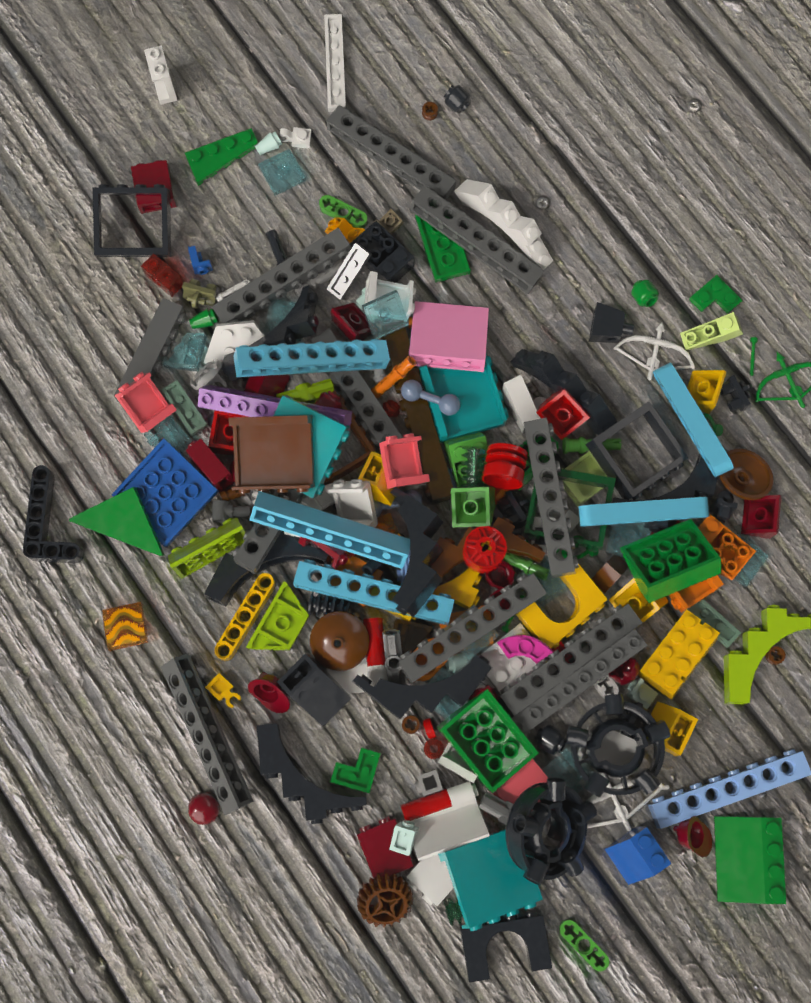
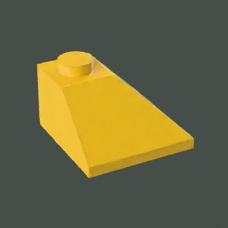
M634 578L609 599L614 608L620 604L623 607L629 604L642 623L669 602L666 597L648 603L639 590Z

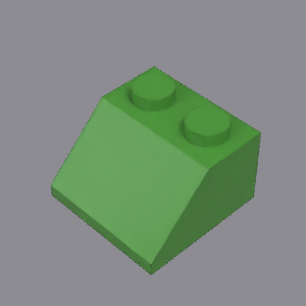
M451 488L452 527H491L495 511V488Z

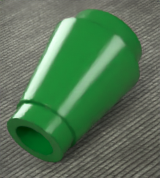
M207 308L189 319L193 330L215 326V323L219 322L213 308Z

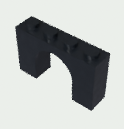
M537 911L526 912L524 917L517 918V914L509 917L504 916L505 920L489 924L487 921L482 924V928L475 931L459 927L469 983L490 979L486 957L487 945L494 935L503 931H511L522 937L526 946L529 969L532 972L551 969L552 962L543 915L538 914Z

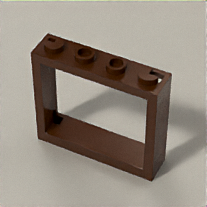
M339 395L338 397L341 398L340 402L342 404L340 409L348 410L345 406V399ZM353 411L350 430L366 454L332 473L329 478L326 477L324 485L331 484L364 465L371 451L375 452L377 450L371 440L368 441L365 437L366 431L363 426H358L356 423V416Z

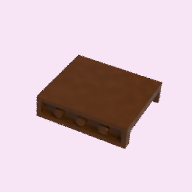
M312 415L229 418V426H233L235 486L232 487V490H238L239 493H251V490L258 489V492L270 493V489H277V493L289 492V489H297V492H309V488L315 487Z

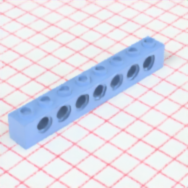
M795 749L783 752V757L777 758L775 755L764 759L766 763L758 765V762L746 765L747 769L740 772L739 769L727 772V777L721 778L719 775L708 779L710 783L702 785L699 782L690 785L691 789L683 792V789L671 792V797L664 798V795L652 799L653 803L648 804L656 828L662 829L690 819L692 816L710 812L810 776L811 770L803 751L796 752ZM783 762L788 765L787 773L782 771L781 766ZM764 769L770 772L768 780L763 777ZM747 775L751 778V785L749 787L744 783V778ZM727 782H730L733 786L731 793L725 790ZM708 789L714 792L712 800H709L706 796ZM690 795L695 798V805L693 807H690L687 803ZM671 802L675 803L677 806V810L674 814L670 813L668 810V806Z

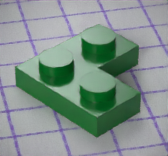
M718 275L713 277L689 299L701 312L716 302L727 314L743 301Z
M361 748L356 768L336 762L330 782L370 793L381 753Z

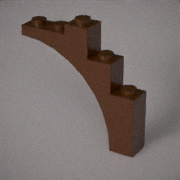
M498 517L492 527L503 534L507 544L506 553L527 557L540 563L546 554L543 552V548L537 544H529L519 534H512L515 528L512 525L513 522L505 517L502 519ZM469 527L458 546H455V542L447 537L444 539L440 537L437 543L443 552L430 568L435 570L441 578L452 568L464 562L462 550L466 537L476 527L473 529ZM488 545L482 546L483 552L488 550Z

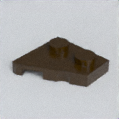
M396 618L393 629L400 630L403 654L409 650L413 653L417 645L431 632L432 626Z

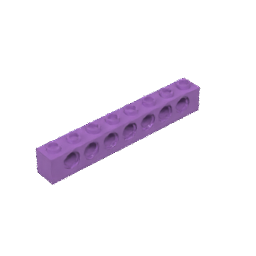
M206 385L199 388L198 407L249 417L274 416L281 398ZM299 402L343 425L350 426L352 411Z

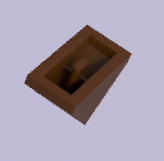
M615 553L591 580L605 594L629 567L626 561Z

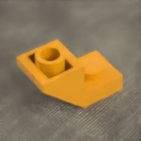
M334 217L330 220L324 232L328 234L339 228L350 244L365 229L353 228L345 218Z

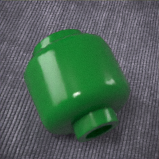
M639 280L633 285L631 295L639 306L651 307L657 302L659 291L650 280Z

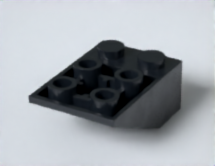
M377 221L350 243L351 248L355 243H359L372 253L365 265L370 271L378 272L377 279L396 283L414 267V256Z
M305 653L277 681L286 693L323 727L352 699L311 654Z

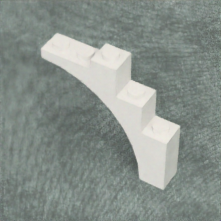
M466 179L455 190L462 205L480 212L493 221L519 246L531 262L538 264L543 270L553 262L552 257L540 238L542 233L535 220L520 216L514 203L500 199L492 184Z

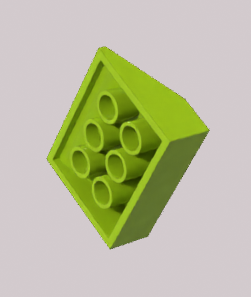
M229 518L217 529L213 527L206 531V535L200 538L195 537L186 546H179L173 549L171 554L168 555L170 567L183 579L221 558L225 553L235 550L238 545L242 546L245 541L243 539L245 531L238 518Z

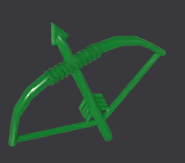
M777 352V362H780L782 369L774 371L762 380L758 386L755 401L797 400L800 407L805 408L802 398L811 390V386L803 393L801 386L795 385L790 373L798 371L800 368L811 367V362L795 363L787 367L783 360L785 357ZM786 375L791 386L789 389L791 397L760 398L761 390L766 383Z

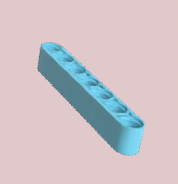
M672 363L654 370L653 374L657 383L713 476L718 477L734 469L731 459Z
M707 497L578 506L581 527L710 517Z

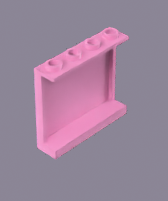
M415 301L409 356L416 360V366L427 365V367L484 372L489 308Z

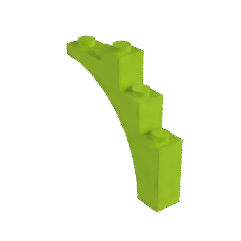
M768 605V608L761 611L762 631L761 628H749V631L742 633L743 654L742 651H730V654L723 656L725 704L750 703L751 685L762 658L783 637L794 632L811 629V614L807 615V617H800V614H787V609H782L779 605Z

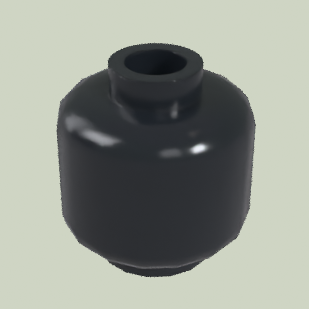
M452 85L444 95L445 104L454 112H459L460 110L464 112L470 104L468 101L470 94L460 85L455 87Z
M547 725L544 729L540 728L535 737L538 740V748L551 755H555L557 752L561 753L566 744L565 733L552 725Z

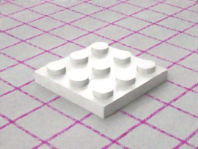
M520 623L500 640L513 635L530 636V634ZM497 642L481 654L490 661L488 665L492 669L486 676L499 692L509 684L511 687L518 683L516 679L525 672L527 675L534 672L532 667L536 665L531 658L526 656H514L508 659ZM546 657L541 661L545 664L549 659ZM549 665L548 668L550 674L558 670L554 665ZM534 676L532 683L537 687L542 683V680ZM517 688L516 695L522 699L526 696V692L523 688Z

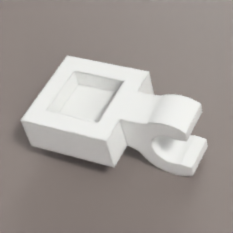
M294 127L293 132L288 129L281 128L280 140L282 142H292V147L310 149L311 129Z

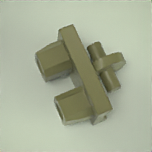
M191 279L189 283H183V298L192 302V308L197 309L199 304L204 306L216 304V285L209 283L206 288L201 287L200 282L196 279Z

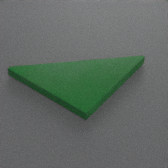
M132 487L69 518L70 522L158 556L165 555L136 487Z

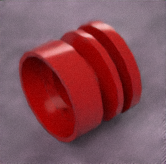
M508 443L489 445L485 460L487 464L484 465L482 481L498 489L515 490L521 488L525 474L523 469L526 467L528 456L527 451L519 446Z
M480 526L472 530L466 537L462 550L463 560L472 571L490 573L498 568L507 551L506 540L503 534L496 528ZM488 545V550L483 552L482 546Z

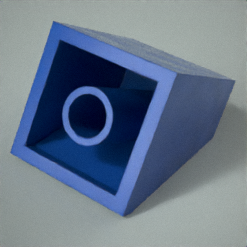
M636 826L604 849L628 885L653 877L672 864L649 829L643 826Z

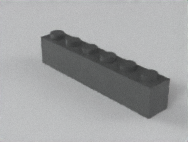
M162 298L118 388L125 383L131 384L134 381L133 377L141 372L144 374L150 372L152 375L150 378L154 383V377L156 373L160 372L164 357H167L170 352L172 341L178 336L180 325L186 320V312L183 306Z

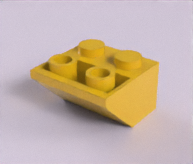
M371 451L358 479L370 481L373 500L391 506L395 498L390 492L394 488L387 489L381 454Z
M657 701L651 716L656 722L664 720L668 726L670 737L664 739L665 751L675 757L681 756L698 719L680 709Z

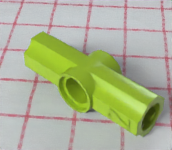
M331 379L313 384L306 382L297 385L293 390L276 394V397L282 398L283 395H288L294 398L295 401L313 404L322 392H333L334 387Z

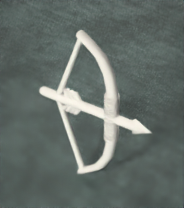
M663 322L656 328L658 331L656 338L647 335H634L626 337L613 348V350L619 351L649 370L648 380L652 379L653 371L659 367L660 361L657 359L659 346L675 349L688 359L690 365L674 367L676 370L695 369L691 356L683 347L671 341L661 339L662 332H665ZM630 341H643L644 343L647 342L655 345L653 355L647 359L646 365L619 347Z

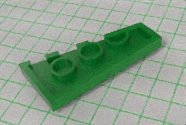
M252 128L185 152L197 185H201L208 177L212 178L222 168L230 166L231 162L237 158L241 159L256 149L255 145L258 142Z

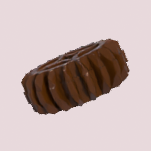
M387 872L384 876H380L377 873V878L373 879L370 877L369 883L363 882V888H359L357 907L363 920L366 919L368 924L373 923L375 927L382 924L383 928H385L386 924H390L393 927L394 922L401 923V918H407V912H411L413 893L409 883L404 881L402 876L397 878L395 873L389 876Z

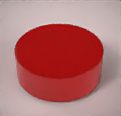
M431 719L423 720L428 738L437 737Z

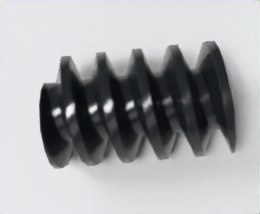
M312 592L308 604V614L312 615L316 611V617H320L322 613L326 615L335 611L349 612L351 601H348L347 604L344 603V599L337 602L336 597L329 600L328 595L323 599L320 593L315 597L314 592Z

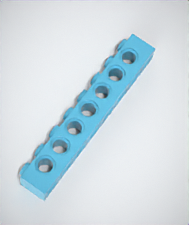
M372 339L370 341L353 340L352 342L335 341L333 343L320 341L314 344L301 342L294 345L281 343L274 346L262 344L254 347L243 345L236 347L233 356L237 377L386 369L390 361L386 340Z
M311 560L299 561L293 582L294 587L400 613L395 609L397 605L388 598V595L391 592H398L401 585H394L393 581L388 579L374 580L373 576L362 574V576L354 575V571L343 569V572L338 571L327 564H324V567L318 566L316 562ZM314 573L322 574V578L319 581H313L311 577ZM335 577L341 579V584L338 586L330 584L331 580ZM353 582H358L361 585L358 591H352L349 588ZM377 587L380 593L377 596H372L369 594L370 588ZM439 593V596L432 594L414 617L448 626L454 599H451L450 595ZM434 601L437 603L438 608L431 611L427 608V603Z

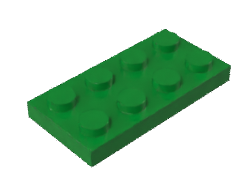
M415 215L434 282L470 274L464 249Z

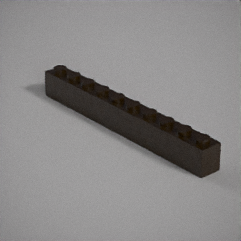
M403 320L381 325V332H379L380 340H386L391 363L389 372L393 370L395 365H399L409 356L410 342ZM415 366L406 374L405 378L398 380L394 384L396 394H400L401 397L399 401L401 412L405 411L407 417L404 418L406 429H410L411 433H414V437L421 436L422 440L417 441L423 475L429 474L430 482H426L425 494L427 500L431 499L433 505L451 500V488H453L427 400L419 398L416 401H407L401 394V387L408 380L419 382L422 386V391H424L417 366Z

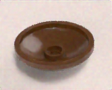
M739 448L726 452L732 461L734 469L719 476L724 486L731 493L742 499L758 500L765 497L771 491L774 482L772 470L767 462L758 454L747 449Z
M335 611L324 615L315 623L310 634L312 654L322 666L330 670L346 671L356 667L365 658L369 649L370 640L366 626L357 616L349 612ZM335 640H340L341 646H336Z

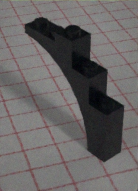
M310 285L302 288L297 302L288 315L273 330L249 345V347L262 344L274 346L281 343L294 345L297 339L316 335L319 325L318 317L315 315L318 296ZM234 352L225 355L221 369L229 380L234 381L246 378L236 376Z
M521 349L510 361L513 367L532 375L555 392L565 388L591 416L586 423L595 434L600 435L618 423L601 395L587 390L577 374L565 371L554 354L541 351L538 354Z
M699 453L690 476L673 491L645 500H627L613 497L612 503L707 497L709 501L715 493L718 477L713 476ZM669 520L645 522L644 528L649 529L650 532L657 533L667 528Z
M282 531L257 573L285 562L311 560L319 564L330 565L333 559L321 548L312 547L311 543L304 547L298 543L299 537L286 535ZM251 545L248 551L255 553L259 547ZM228 553L224 554L204 593L209 600L225 607L239 588L256 575L236 564L233 554L230 555Z
M279 724L257 725L261 775H266V779L278 778V774L281 773L283 798H288V801L301 800L300 796H304L306 821L311 820V824L323 823V819L328 818L327 810H330L331 814L343 812V808L351 807V811L363 810V806L367 805L366 797L337 795L319 788L306 779L287 755L281 740Z

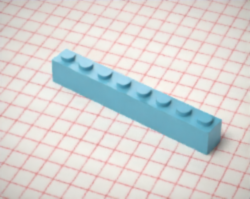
M261 491L258 492L250 516V521L403 569L409 555L410 539Z

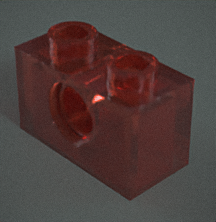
M154 253L141 265L145 276L170 297H173L182 288L183 280L181 276Z

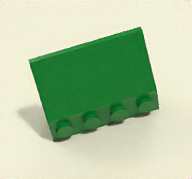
M692 519L620 547V551L637 586L648 603L721 574V557Z
M488 689L456 710L437 726L447 741L491 793L495 792L539 753Z
M714 816L717 901L786 904L782 818Z

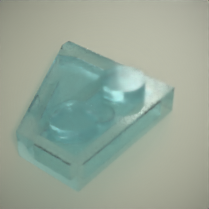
M187 332L181 339V343L174 348V354L168 361L165 360L163 362V366L169 369L199 371L207 338L205 334Z

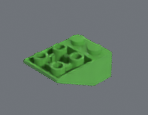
M478 432L444 441L456 488H467V486L471 488L491 487L482 481L484 465L487 464L485 460L488 448L484 434Z

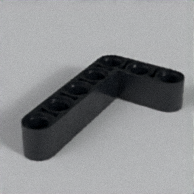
M39 465L32 472L23 553L26 557L36 562L79 563L84 558V551L77 544L47 541L55 476L46 466ZM47 472V476L40 480L41 474ZM41 491H45L44 496L42 498H38V494ZM42 509L41 516L36 517V512ZM40 528V533L37 536H33L35 529ZM38 547L37 553L31 555V550ZM57 548L56 555L50 556L51 550ZM77 549V554L74 557H70L71 550Z

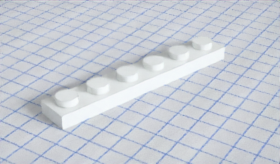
M342 14L324 15L328 112H333L338 105L346 108Z

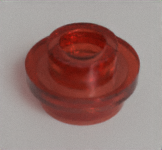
M388 400L383 403L382 408L389 417H397L399 415L400 406L397 402Z
M430 739L425 743L424 753L428 758L437 759L443 754L444 747L438 739ZM436 745L438 748L437 752L432 753L430 746Z

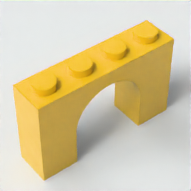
M579 564V568L575 569L576 574L559 577L572 592L575 599L574 611L566 621L556 623L550 620L535 602L515 614L533 637L543 641L550 648L554 647L556 649L563 637L568 638L576 631L574 628L577 625L585 624L590 619L589 615L594 611L595 613L600 611L605 606L603 603L608 600Z

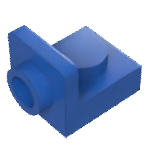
M195 246L188 247L195 275H205L213 271L210 260L203 261L201 252H197Z

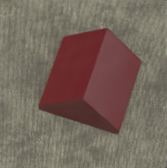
M354 302L331 309L333 323L351 342L353 340L364 341L377 330L376 326Z
M287 374L251 376L244 391L276 397V394L285 391L290 376Z
M768 495L758 500L745 499L741 534L771 539L778 534L782 496Z

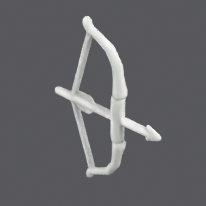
M599 773L605 778H607L606 773ZM627 779L628 787L633 785L630 781L631 779ZM609 782L607 786L608 788L612 789L623 788L622 783L612 787ZM661 783L658 786L659 788L630 813H628L625 806L620 805L616 795L603 793L600 798L592 795L586 801H590L593 804L611 797L616 806L614 813L617 819L587 824V829L623 822L627 831H631L628 819L660 791L668 790L670 786Z

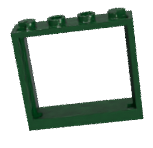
M561 469V472L557 473L558 480L562 479L564 481L608 489L605 504L612 503L616 478ZM546 474L543 476L546 478L553 479V476L551 474ZM535 483L524 533L525 536H528V539L540 541V538L545 539L544 532L533 530L538 505ZM601 525L598 542L573 537L575 548L583 546L587 547L586 550L598 552V549L603 550L607 525ZM553 534V538L556 540H561L564 535Z

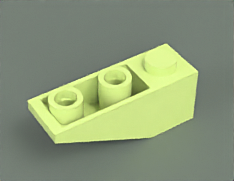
M732 312L681 332L680 335L687 351L730 340L743 335V331L738 317Z

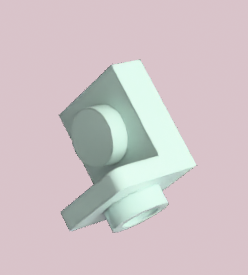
M642 678L637 681L634 680L627 687L629 690L627 696L636 703L644 704L643 708L646 710L658 695L656 691L644 683Z
M407 820L396 824L389 850L410 856L419 827L414 826L413 822Z

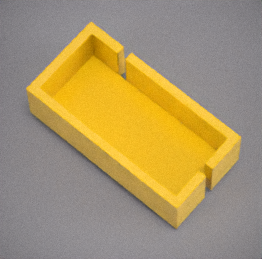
M687 609L639 671L640 678L670 700L674 698L720 634V632L706 622L703 625L700 624L701 619Z

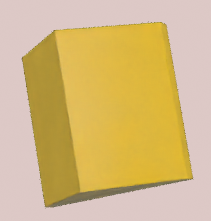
M725 370L692 371L687 389L701 412L710 414L715 408L726 375Z

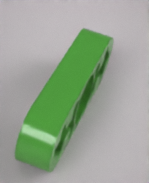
M324 195L320 198L319 207L324 214L332 218H345L353 228H365L367 226V215L365 212L330 195ZM330 202L331 206L324 207V203ZM340 209L348 210L346 216H341L338 212ZM361 217L362 221H359V223H357L356 219H359Z
M563 920L559 925L561 936L596 971L606 970L609 966V958L606 953L573 920ZM566 924L568 926L573 925L572 930L575 934L578 935L579 931L582 933L576 937L574 943L571 942L574 937L570 933L564 934L566 931L564 926ZM581 939L589 941L590 946L587 951L579 949L578 943ZM594 947L597 949L594 953L598 957H604L602 959L604 962L602 966L599 964L595 966L596 960L591 955L589 959L586 957L592 953Z

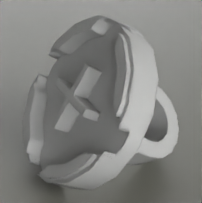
M214 359V363L208 362L196 373L195 381L193 379L190 381L193 389L197 390L206 385H213L215 382H221L222 387L227 388L225 380L218 373L222 367V363L218 359Z

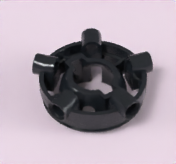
M623 694L605 695V703L588 710L579 719L576 726H569L566 743L571 745V755L578 773L587 782L584 788L600 798L603 793L628 795L643 790L648 795L661 784L656 777L664 762V739L670 737V731L664 720L656 722L641 707L625 702ZM602 710L604 716L621 715L628 711L637 716L646 726L637 729L634 724L620 718L601 720L597 712ZM593 715L597 724L590 730L592 736L587 741L589 730L582 728V726ZM612 730H622L630 736L633 735L637 743L633 759L625 765H614L607 760L599 762L596 758L594 750L601 748L604 736ZM648 744H653L654 753L650 768H643L630 780L633 785L628 787L626 777L635 773L640 768L645 756V747H648ZM577 748H585L587 758L579 761ZM588 761L595 770L590 771L589 775L586 774L581 766L582 763ZM599 773H606L609 778H621L623 788H608L607 786L610 781Z
M548 778L547 783H537L523 791L509 812L505 831L509 855L512 861L525 871L523 877L536 885H541L543 879H556L565 873L571 877L580 875L584 870V865L579 856L586 840L587 822L597 816L596 807L590 801L583 802L579 794L572 788L567 787L566 780L562 778ZM532 809L536 811L534 815L529 816ZM549 818L550 826L547 835L560 842L556 847L545 845L542 840L543 828Z

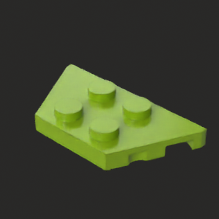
M283 581L246 648L252 650H291L309 615L287 582Z

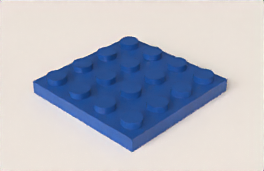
M163 438L111 495L114 497L132 487H136L159 542L164 547H168L213 499L219 490L174 446Z

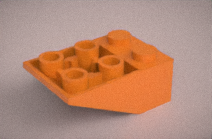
M709 514L710 517H705L698 525V528L721 557V575L732 581L756 550Z

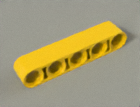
M262 573L257 577L216 644L215 654L219 659L229 661L234 657L275 590L276 582L270 574ZM265 579L271 580V585L267 588L261 586L262 581ZM254 596L261 597V601L257 605L251 604V599ZM243 613H250L251 617L248 621H241ZM233 630H240L238 638L232 639L230 637ZM224 646L229 647V654L221 656V648Z

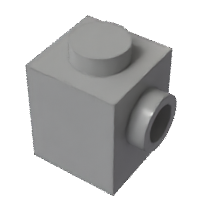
M437 770L417 776L418 781L415 782L418 794L422 793L425 797L443 790Z

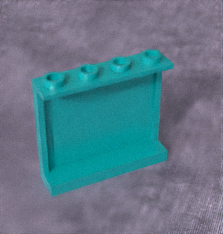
M486 354L484 372L443 368L428 369L427 365L419 368V375L425 392L439 397L446 394H454L460 400V409L454 415L443 414L438 404L427 401L440 443L505 426L509 415L507 408H503L501 402L503 401V395L496 386L498 380L496 373H492L491 370L492 360L490 355L487 356Z
M283 395L274 416L312 415L315 487L309 488V492L301 493L311 498H316L318 495L321 496L325 489L324 481L326 477L329 478L334 469L331 466L334 460H338L342 453L340 447L350 436L348 431L350 426L343 425L295 401L294 398L288 395Z
M506 829L490 834L489 837L438 854L440 862L445 861L458 899L465 924L461 925L462 929L478 930L483 927L482 923L487 921L489 924L501 920L500 916L507 914V917L519 913L518 909L523 907L525 909L537 906L536 902L543 900L539 886L524 878L525 871L512 861L506 845Z

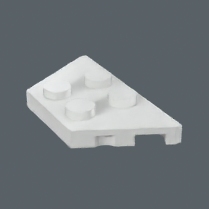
M254 320L216 324L204 358V364L208 362L214 363V359L223 362L225 355L235 352L236 347L249 346L265 335L259 330V326Z

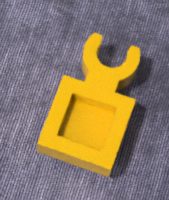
M220 673L205 687L220 702L225 698L226 704L230 708H234L230 702L233 697H236L238 700L242 699L239 694L231 692L234 686Z

